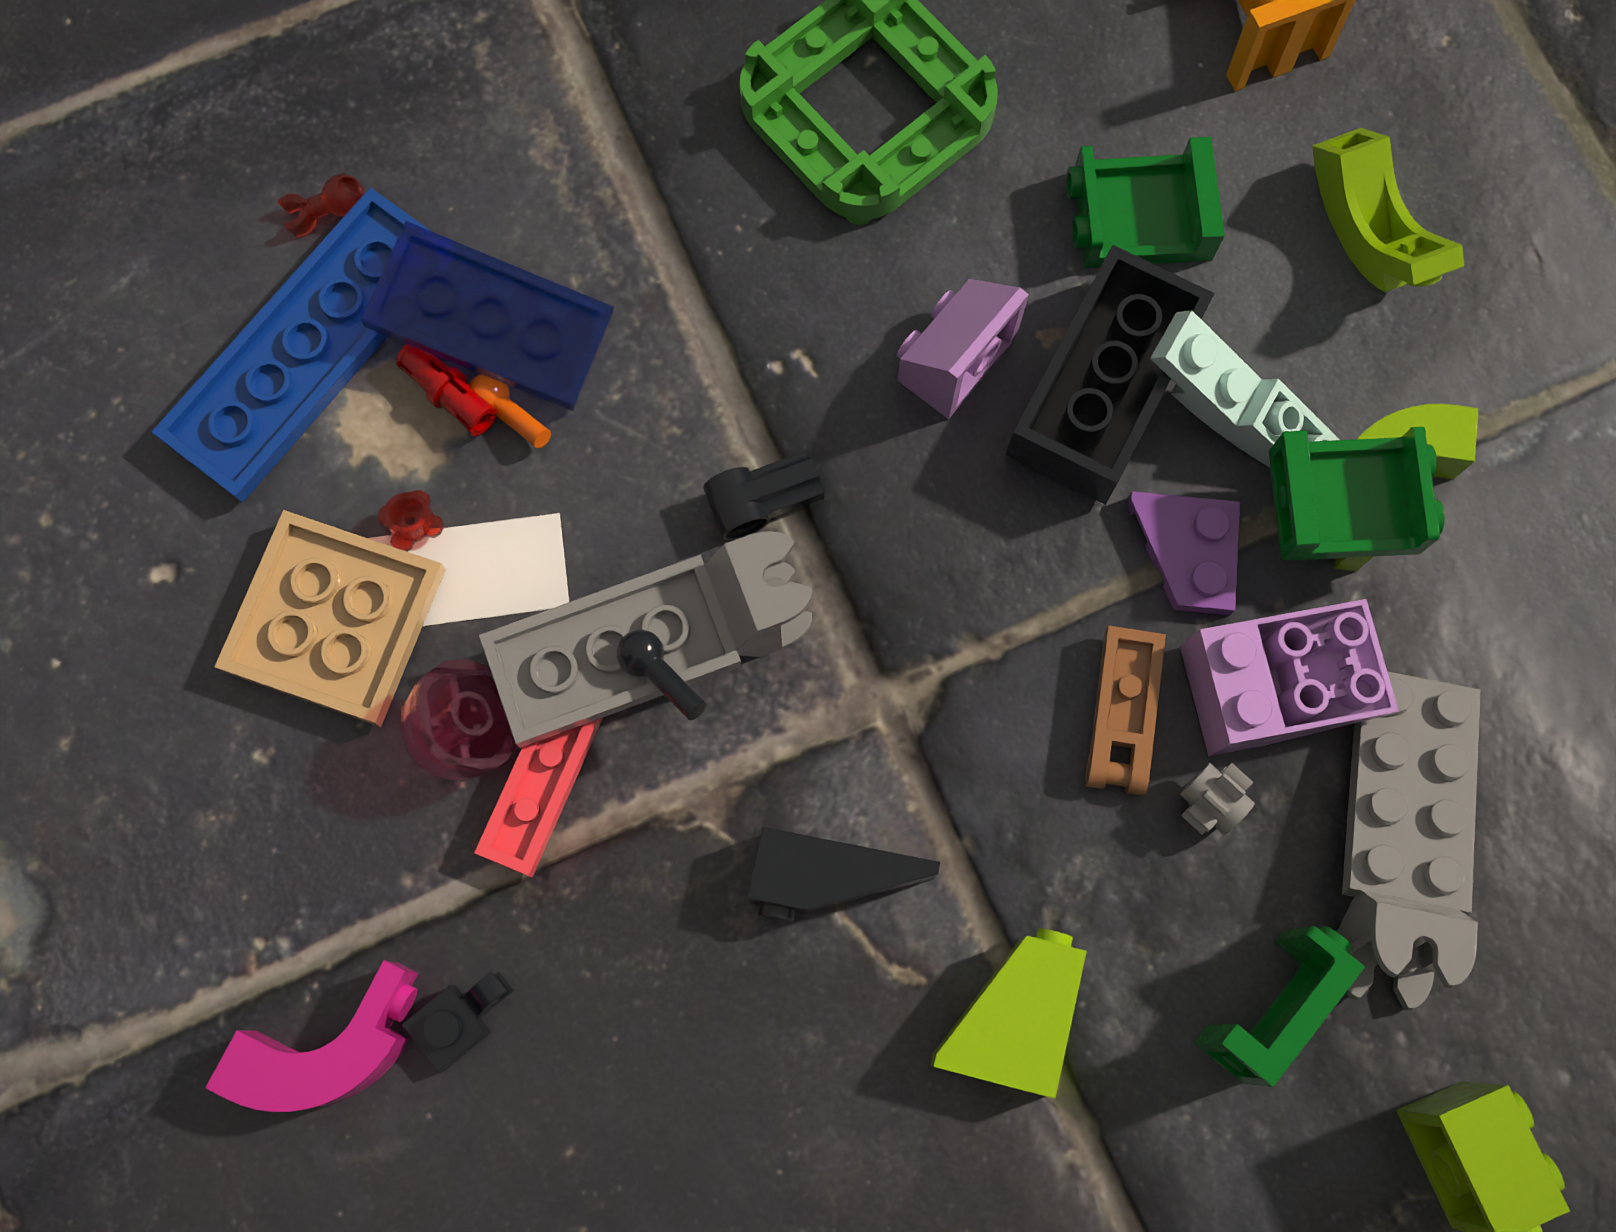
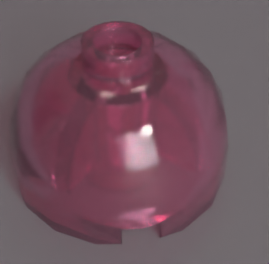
M466 659L443 661L420 678L405 699L401 708V736L406 751L419 767L431 775L459 782L480 778L491 773L510 758L512 751L518 747L515 743L495 681L488 676L491 674L489 667Z

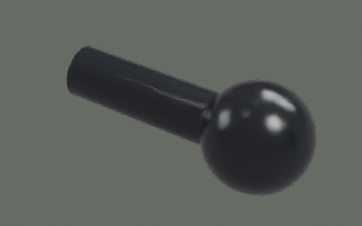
M643 629L633 630L624 635L617 647V660L622 669L633 676H647L688 720L691 721L698 718L704 712L707 704L663 660L664 647L658 636Z

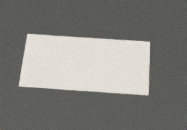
M560 513L368 538L439 562L446 569L423 626L549 610L569 602Z

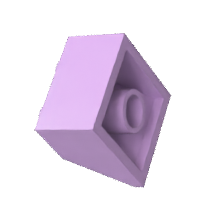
M968 279L957 293L949 290L933 309L931 317L934 320L923 333L914 330L898 350L897 357L900 361L897 381L949 419L1016 340L1029 294L1019 287Z

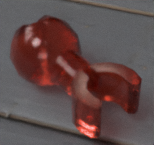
M342 173L329 178L325 182L321 193L307 199L293 193L284 195L278 200V204L289 214L301 210L296 219L286 222L285 228L295 237L306 236L316 226L317 218L329 213L344 217L365 194V190L358 179Z

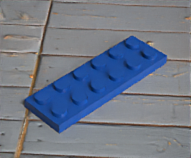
M370 187L152 430V433L243 503L458 256L454 247Z

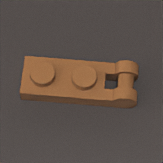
M1108 626L1106 628L1090 753L1085 772L1086 787L1104 789L1105 785L1109 784L1125 787L1126 793L1145 796L1150 777L1166 634L1116 626ZM1111 745L1131 748L1129 764L1110 761Z

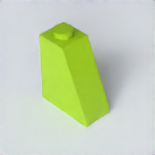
M1037 928L1036 937L1025 936L1020 938L932 1053L929 1066L1055 1099L1087 951L1071 947L1072 936L1048 929Z

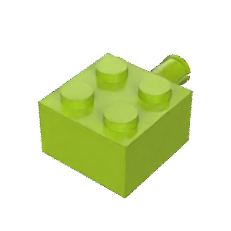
M1460 1081L1396 1110L1452 1229L1462 1232H1543L1541 1224L1570 1212L1561 1193L1565 1189L1563 1177L1554 1161L1547 1154L1541 1152L1530 1130L1534 1127L1533 1116L1522 1097L1518 1093L1511 1091L1509 1085Z

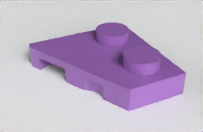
M1132 491L1128 497L1127 507L1131 515L1135 514L1147 540L1146 550L1153 565L1162 573L1164 580L1163 588L1173 610L1230 616L1236 608L1240 502Z

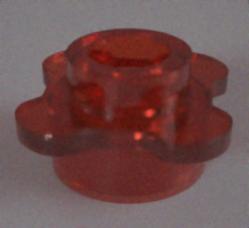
M415 490L397 494L379 510L378 521L382 526L388 527L392 535L390 540L392 547L408 552L416 542L426 537L436 538L442 533L444 529L443 520L431 511L429 507L431 499L426 492ZM412 517L416 518L414 524H406V521Z

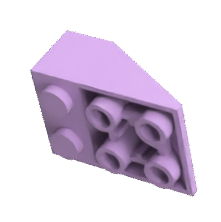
M1367 599L1200 629L1180 645L1208 757L1261 747L1399 712Z

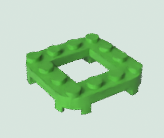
M825 0L768 45L764 46L759 40L754 42L745 53L746 62L740 75L741 107L745 119L751 128L827 208L838 215L846 217L849 222L855 225L867 224L872 219L893 212L978 145L988 134L992 126L998 99L995 81L996 70L990 59L984 55L977 61L918 0ZM871 38H874L936 104L870 156L865 150L857 155L800 93Z

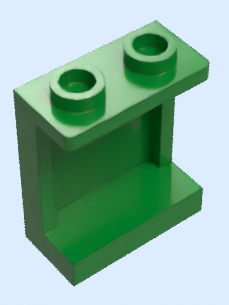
M1211 136L1189 138L1183 154L1094 160L1093 147L1081 146L1075 166H1069L1067 169V195L1069 200L1076 199L1078 216H1074L1072 220V241L1075 249H1082L1084 269L1100 268L1112 245L1152 264L1213 260L1225 237Z
M1411 427L1403 436L1397 438L1308 442L1307 430L1283 431L1269 449L1281 561L1417 555L1439 540L1444 528L1445 515L1442 503L1439 500H1435L1432 478L1436 472L1437 458L1434 447L1431 444H1427L1425 427Z
M1311 925L1281 932L1274 942L1299 963V969L1249 1033L1238 1024H1208L1194 1044L1241 1084L1274 1087L1365 968L1364 965L1350 955L1354 950L1350 942L1335 930L1324 925L1320 929Z

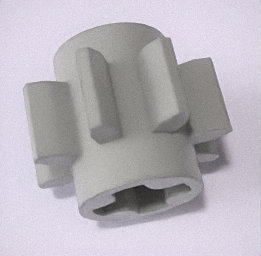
M1209 762L1180 792L1179 795L1189 803V807L1181 816L1202 835L1206 831L1209 832L1214 826L1225 836L1255 805L1245 795V791L1253 781L1233 763L1220 772Z

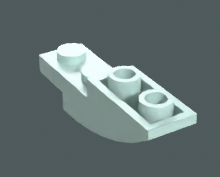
M1192 310L1176 312L1150 359L1176 383L1171 395L1210 428L1268 467H1270L1268 451L1283 431L1307 430L1308 442L1340 440L1279 379L1262 380Z

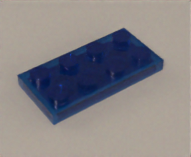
M405 221L363 315L362 323L368 329L573 411L613 316L614 307Z

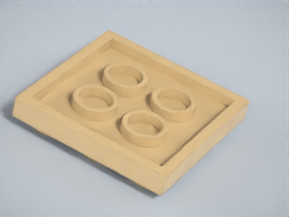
M283 510L218 657L215 668L229 675L381 727L446 569L439 562Z

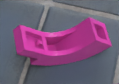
M383 960L346 1029L332 1042L313 1051L302 1052L292 1049L256 1030H236L205 1088L241 1106L269 1112H291L324 1107L358 1094L376 1082L393 1066L411 1040L390 1027L394 1020L401 1022L411 1009L418 989L412 985L419 973L400 963Z

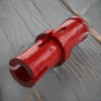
M420 339L410 341L399 351L396 357L398 361L396 366L426 391V399L436 408H444L472 436H479L492 426L497 417L495 415L497 409L480 397L466 383V376L457 367H448Z

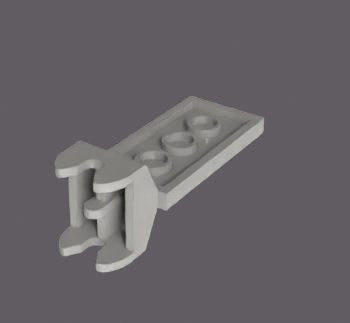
M773 531L750 534L725 543L705 565L700 554L480 634L479 637L516 745L522 748L664 695L647 676L637 677L630 675L620 666L617 660V647L622 637L630 631L643 629L658 636L664 647L663 660L688 685L741 667L739 655L763 657L787 648L799 641L809 631L812 624V613L805 611L812 599V586L790 582L795 576V570L791 565L783 561L795 546L792 538L786 534Z
M1388 672L1399 712L1354 723L1342 895L1354 898L1337 932L1353 946L1354 950L1350 955L1365 966L1347 990V996L1353 1000L1361 998L1373 984L1374 969L1378 964L1387 975L1394 978L1393 991L1403 1009L1412 1010L1421 1005L1428 997L1433 985L1435 971L1444 988H1452L1462 983L1469 976L1476 958L1478 922L1468 915L1472 913L1481 689Z

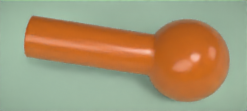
M483 373L475 376L468 383L480 397L497 409L495 415L535 448H542L548 443L551 431L510 399L509 388L501 377L491 373Z

